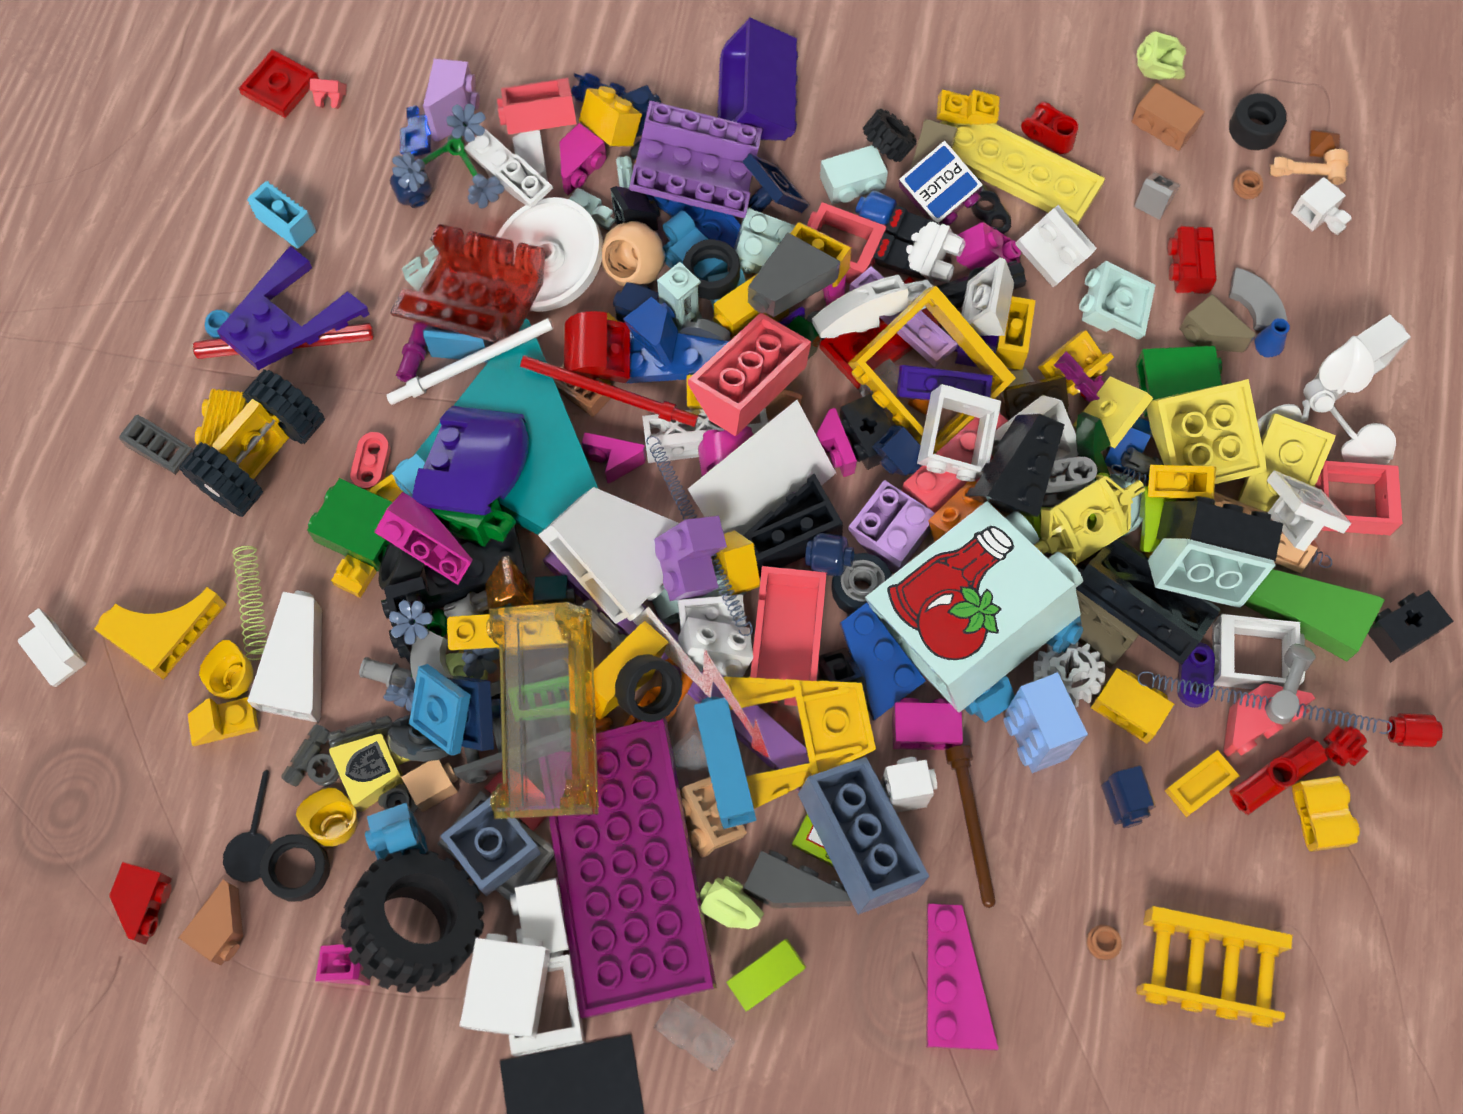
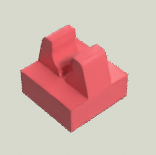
M310 79V91H313L315 105L324 108V100L329 96L331 98V108L339 109L343 96H346V84L332 80Z

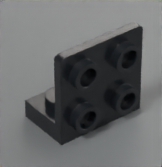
M423 577L384 587L386 599L381 600L386 619H389V615L393 611L401 612L399 603L403 600L409 601L411 605L415 601L423 603V613H429V611L436 609ZM391 622L392 627H395L397 623ZM389 630L394 649L397 648L400 658H406L410 664L412 644L405 643V635L395 638L391 634V630Z

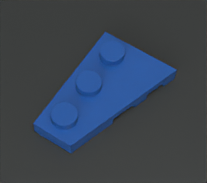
M868 603L862 605L840 622L850 655L865 677L871 706L870 713L872 719L876 720L893 707L895 702H899L926 680Z

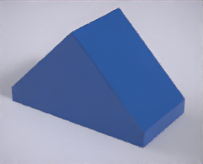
M1138 418L1116 448L1110 447L1105 458L1107 467L1111 468L1114 464L1120 465L1121 467L1113 466V469L1123 473L1127 467L1122 466L1121 460L1124 453H1128L1127 449L1132 447L1141 453L1144 452L1152 434L1149 421Z

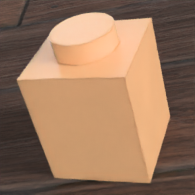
M439 759L428 761L401 777L415 804L422 812L458 792L453 782L458 780L449 762L443 765Z

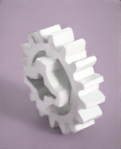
M1078 642L1071 644L1065 653L1061 652L1060 654L1054 652L1053 647L1048 645L1047 653L1039 651L1038 661H1034V681L1058 672L1074 706L1078 707L1080 699L1090 703L1092 694H1100L1101 685L1105 684V662H1099L1100 653L1098 651L1090 654V645L1088 643L1082 648L1078 647Z

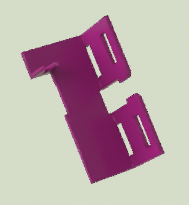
M1065 351L1054 366L1065 374L1067 380H1072L1076 384L1074 387L1081 391L1088 402L1099 400L1100 398L1096 393L1105 383L1101 379L1103 376H1097L1093 381L1083 371L1084 369L1072 356Z

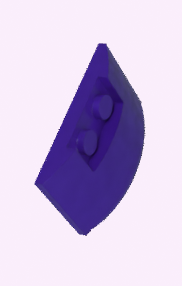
M452 406L439 419L441 427L423 468H418L412 498L419 504L431 509L486 516L491 512V508L487 505L499 496L504 500L515 486L524 468L529 446V435L524 424L526 421L523 414Z

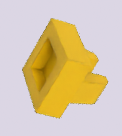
M347 554L345 559H342L337 566L336 573L331 582L333 585L361 598L377 571L374 567Z

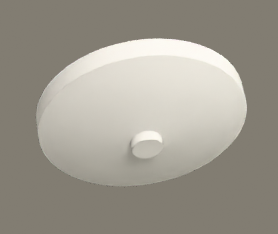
M557 197L544 198L532 208L525 205L504 223L494 241L490 266L497 288L513 304L529 311H551L571 303L590 286L600 268L603 245L600 228L585 208L569 199Z

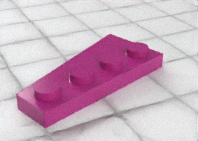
M927 904L926 1047L997 1051L999 1049L963 906Z

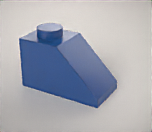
M650 297L623 319L638 343L664 366H668L671 363L678 329L672 320L675 318V314L666 303L661 305L654 298Z

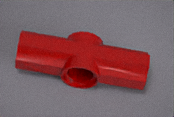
M1310 736L1305 738L1231 789L1229 793L1232 797V802L1246 815L1251 814L1327 761L1325 749ZM1273 769L1282 773L1284 782L1278 781L1275 778Z

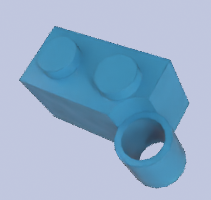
M679 211L662 226L665 234L671 240L663 246L665 264L669 268H673L679 262L683 264L686 252L694 244L708 240L695 227L693 220L685 211ZM716 258L704 259L694 267V274L705 281H708V276L728 272V264Z
M407 802L367 816L370 830L365 832V838L370 851L375 850L377 860L379 858L385 859L389 853L401 851L402 855H404L407 849H419L420 854L427 852L428 846L425 835Z

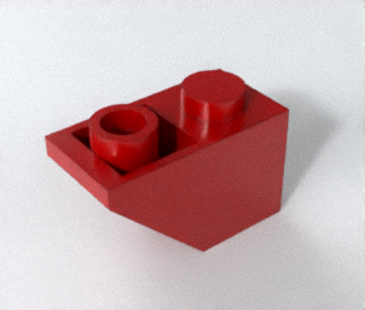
M122 862L109 897L127 938L146 945L148 939L157 930L159 922L157 916L162 904L166 903L170 896V882L172 878L157 871Z

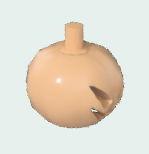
M638 221L622 223L612 228L606 234L602 245V266L606 274L619 285L625 286L626 282L648 285L658 277L660 270L664 266L665 253L662 241L657 232L646 224Z

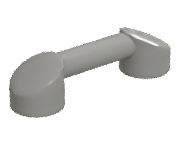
M1292 644L1284 655V661L1290 668L1284 688L1274 695L1266 707L1267 716L1277 724L1289 723L1299 709L1300 704L1296 693L1304 671L1311 666L1316 658L1314 652L1305 645Z

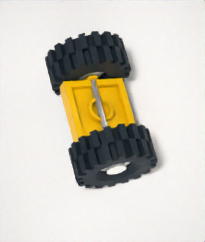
M263 369L242 393L243 398L248 403L211 447L206 443L200 442L178 466L179 470L213 501L218 502L231 513L243 517L263 494L262 488L257 485L254 478L289 437L295 442L305 444L325 421L324 415L312 403L313 401L309 397L302 394L303 392L300 389H296L288 380H283L277 373L274 374L270 370Z

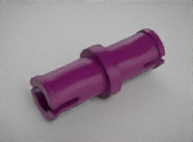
M416 322L413 324L409 341L403 346V358L396 373L397 378L403 382L415 378L420 362L424 361L426 357V342L423 337V330L428 325L425 323Z

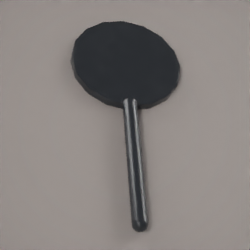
M264 770L262 774L250 832L234 837L227 844L223 853V865L226 873L234 880L243 883L254 882L262 878L260 874L261 859L267 847L271 845L267 838L257 833L269 778L268 770Z

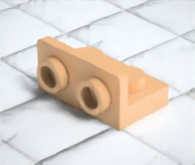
M710 777L684 786L680 790L689 839L701 858L708 856L719 847L743 838L747 834L743 824L723 829Z

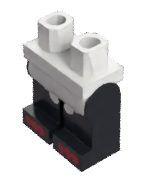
M896 205L885 229L888 234H883L873 256L878 266L918 279H928L931 284H933L934 280L949 282L954 272V266L944 262L943 259L946 253L960 257L966 244L965 240L954 234L950 226L925 219Z

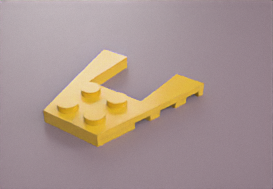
M723 677L741 708L796 697L809 763L746 776L754 809L802 786L809 776L849 763L876 750L862 683Z

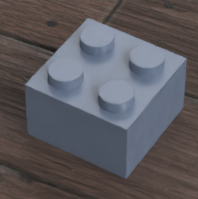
M497 793L440 835L486 897L541 854L537 845Z

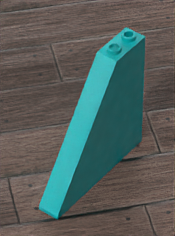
M523 318L510 336L530 327V321ZM536 337L491 358L453 406L524 415L526 421L524 424L529 435L526 462L519 479L504 500L500 496L497 499L503 512L511 515L517 524L538 535L579 497L593 487L599 488L554 379L520 367L524 355L547 363ZM441 423L437 425L415 453L424 462H426Z

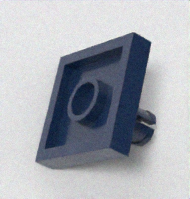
M751 153L742 161L762 186L750 198L748 203L750 209L762 213L773 200L779 205L803 213L810 206L776 164Z
M463 676L446 677L471 695L462 746L480 751L494 749L492 719L510 716L511 706L507 698L491 700V686L488 680Z

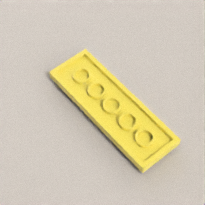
M941 121L943 124L958 128L952 150L976 177L1048 213L1059 205L1077 226L1104 184L1105 178L994 123L960 124Z

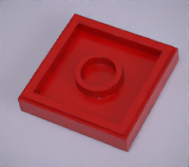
M272 49L238 89L241 95L286 118L310 90V79H319V77L313 70Z

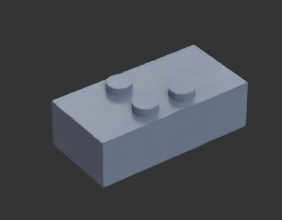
M867 757L817 773L806 779L798 796L857 914L865 913L917 892L930 876Z

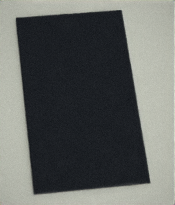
M631 1034L500 1061L507 1114H644Z

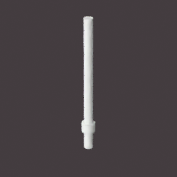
M547 318L422 378L417 376L408 380L405 386L386 395L391 405H394L411 396L416 398L426 393V389L553 330V323L550 318Z

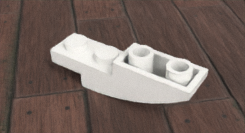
M486 129L482 136H476L474 141L464 147L467 153L486 170L490 177H497L508 193L531 208L553 189L552 185L518 154H513Z
M899 275L882 278L839 297L812 318V324L820 338H835L841 334L865 332L868 329L879 327V316H892L902 312L925 289L932 287L928 279L904 284Z

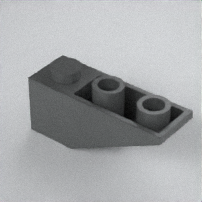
M770 850L769 854L763 851L760 852L743 887V892L746 895L772 908L845 907L852 904L843 884L833 880L830 884L818 879L819 873L803 865L798 869L787 863V857Z

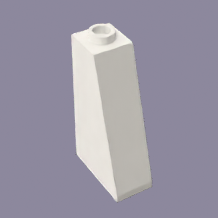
M299 590L295 591L294 594L282 593L247 702L258 711L319 723L321 717L322 608L312 594Z

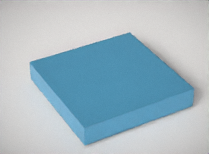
M430 665L418 666L409 724L449 755L459 754L461 752L471 695Z

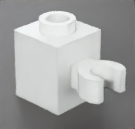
M1325 177L1300 196L1291 212L1312 231L1325 221L1329 229L1336 235L1341 233L1347 227L1346 224L1352 219L1346 211L1338 209L1346 195Z

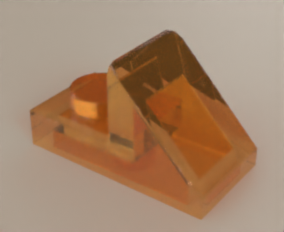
M509 556L502 557L485 586L489 610L511 604L513 608H518L520 612H534L533 586Z

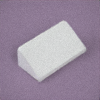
M540 130L522 132L512 137L514 152L548 181Z

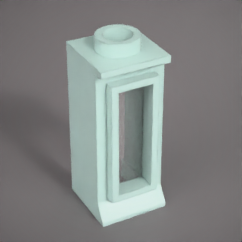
M681 262L657 280L659 303L661 305L666 303L675 314V318L672 320L678 329V333H680L687 319L692 318L693 322H696L698 318L702 319L698 300V285L701 281Z

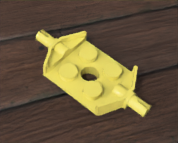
M1096 475L1095 478L1098 480L1051 509H1041V539L1034 546L1042 554L1046 552L1051 554L1061 552L1074 565H1077L1130 531L1132 498L1145 492V487H1142L1144 484L1140 480H1136L1128 487L1121 488L1109 477ZM1094 513L1097 521L1095 527L1089 530L1087 519Z

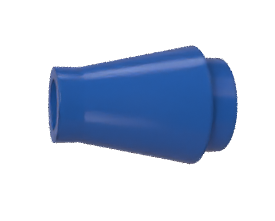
M1281 318L1275 319L1268 327L1257 334L1255 337V348L1261 356L1270 358L1283 352L1287 333L1290 329L1289 323Z

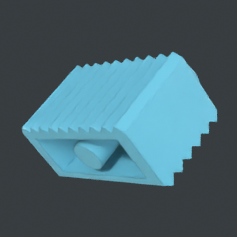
M269 181L264 182L248 197L247 201L256 218L295 248H300L316 233L315 226L307 209L304 210L303 206L295 203L294 200H291L290 197H287L286 194L275 188L273 184L271 185Z

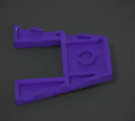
M290 246L220 326L217 333L220 339L253 367L260 370L294 353L293 348L305 342L310 345L320 340L318 336L329 330L335 329L338 331L348 326V321L360 315L363 318L367 317L369 311L366 305L347 291L303 326H300L270 300L312 269L310 261Z

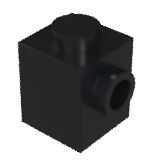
M567 575L535 577L533 594L534 612L569 610L570 607L576 606L575 588H569Z

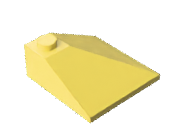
M1249 379L1155 399L1146 407L1151 433L1164 465L1215 466V484L1267 472Z

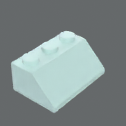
M1163 538L1148 559L1155 588L1238 608L1244 605L1275 566L1274 560L1190 539Z

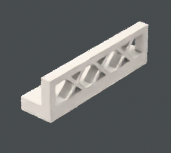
M766 408L759 413L761 423L747 425L752 428L753 434L768 423ZM703 409L687 411L699 415L697 423L700 424L695 431L689 432L680 427L683 423L675 420L668 422L658 418V414L642 416L645 442L651 436L650 425L664 424L670 428L664 435L655 436L662 444H656L651 449L654 452L655 449L664 447L661 452H666L667 461L699 457L698 446L703 440V434L708 430L723 431L724 429L712 425ZM654 437L648 439L649 445L646 443L648 463L655 462V458L650 452L651 446L658 442Z

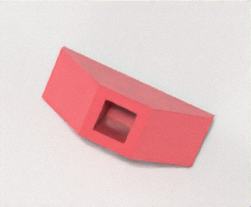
M1264 683L1249 692L1248 695L1253 693L1256 697L1259 694L1261 698L1266 696L1269 699L1274 697L1279 691H1282L1284 687ZM1297 690L1296 695L1300 705L1304 703L1307 706L1316 699L1312 693ZM1247 694L1243 696L1241 706L1240 699H1238L1229 708L1223 750L1227 757L1235 752H1238L1240 756L1246 754L1257 746V743L1254 741L1263 734L1269 739L1284 728L1281 724L1273 722L1267 716L1265 711L1266 697L1262 700L1260 710L1258 708L1260 703L1259 696L1255 700L1254 708H1252L1253 695L1250 696L1248 707H1246ZM1304 705L1300 707L1299 716L1297 717L1295 714L1292 722L1303 717Z

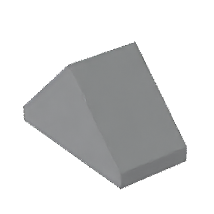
M1154 172L1143 183L1134 207L1160 220L1178 191L1180 184Z

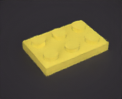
M1272 414L1261 441L1267 472L1246 477L1237 501L1268 513L1280 497L1267 482L1268 477L1274 470L1315 487L1336 435L1278 414Z

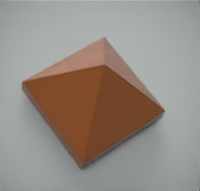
M1311 130L1309 156L1324 158L1326 152L1339 149L1340 134Z

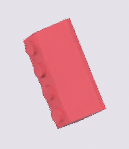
M760 313L688 379V385L709 420L737 436L806 368L811 341L765 314Z
M1000 413L996 430L1008 421ZM975 417L944 445L936 455L971 464L980 418ZM923 465L903 483L902 492L936 513L967 481L959 480L956 478L957 474L949 472L943 474L930 472L926 469L927 466Z

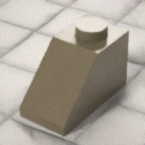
M1213 294L1189 312L1180 327L1188 341L1196 344L1198 347L1215 346L1216 351L1244 352L1256 336L1248 326Z

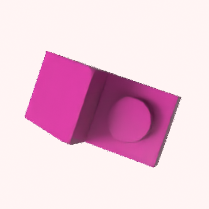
M829 409L816 436L825 453L830 452L833 466L835 468L839 467L843 477L855 474L857 460L836 409Z
M584 432L581 444L585 456L594 462L602 463L608 461L605 471L607 483L617 480L643 465L646 461L645 445Z

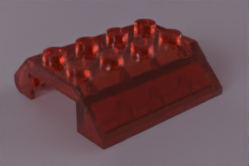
M439 224L430 238L439 253L419 291L402 289L390 311L391 315L492 342L519 332L543 285L545 249L540 246L520 242L516 248L514 261L515 247L512 240L474 231L468 232L464 240V232L461 228Z

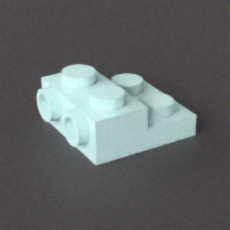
M747 208L746 217L742 220L734 247L739 256L740 269L743 270V273L757 274L787 232L791 233L796 225Z
M1105 261L1095 269H1091L1085 278V285L1089 286L1088 294L1082 298L1079 305V310L1083 311L1082 321L1105 332L1115 328L1136 339L1145 336L1155 284L1108 261Z

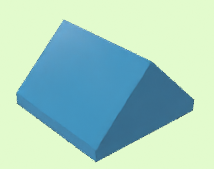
M438 314L423 330V337L431 357L460 360L494 343L497 320Z

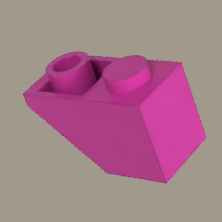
M580 123L560 140L561 177L564 192L567 195L571 194L576 188H580L585 183L586 178L594 170L600 169L607 159L605 142Z
M984 222L958 234V236L965 240L966 244L960 257L956 256L958 263L970 270L979 267L986 268L1000 257L1005 259L1006 263L1015 260L1020 263L1019 256L1021 251L1016 246V241L1008 238Z

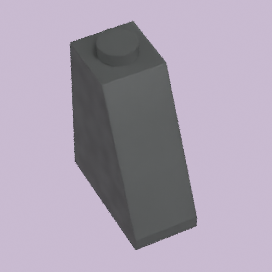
M787 232L748 286V303L756 311L775 317L834 283L839 276L840 261Z

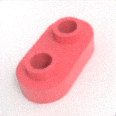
M378 432L367 433L360 438L357 445L350 477L354 485L365 490H369L384 480L391 448L383 434ZM375 448H379V449H380V451H379L378 453H376V454H371V451H372L373 449H375ZM367 476H373L371 481L364 482Z

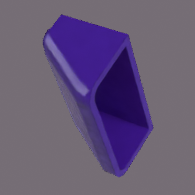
M750 17L729 38L721 51L717 117L762 128L760 140L785 141L791 137L797 127V122L795 121L797 105L796 83L798 80L796 74V62L798 59L797 38Z

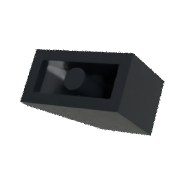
M618 186L610 188L616 225L638 221L646 224L654 231L658 230L657 217H660V212L654 200L649 201L646 194L631 191L629 188Z
M847 648L819 655L818 667L823 681L862 683L867 710H871L865 677Z

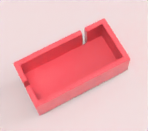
M762 566L750 678L817 681L827 573ZM796 697L785 699L784 705L797 706ZM774 701V702H770V703L778 704V701Z

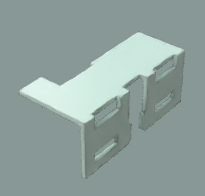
M442 240L424 252L425 257H427L430 263L425 268H422L419 256L401 268L405 279L420 296L428 291L426 283L429 280L439 276L456 263L445 251ZM439 253H442V254H440L438 257H436L434 260L432 259V258H434L436 255H438ZM418 269L417 272H415L413 275H411V276L409 277V275H410L411 273H413L414 271H416V270Z

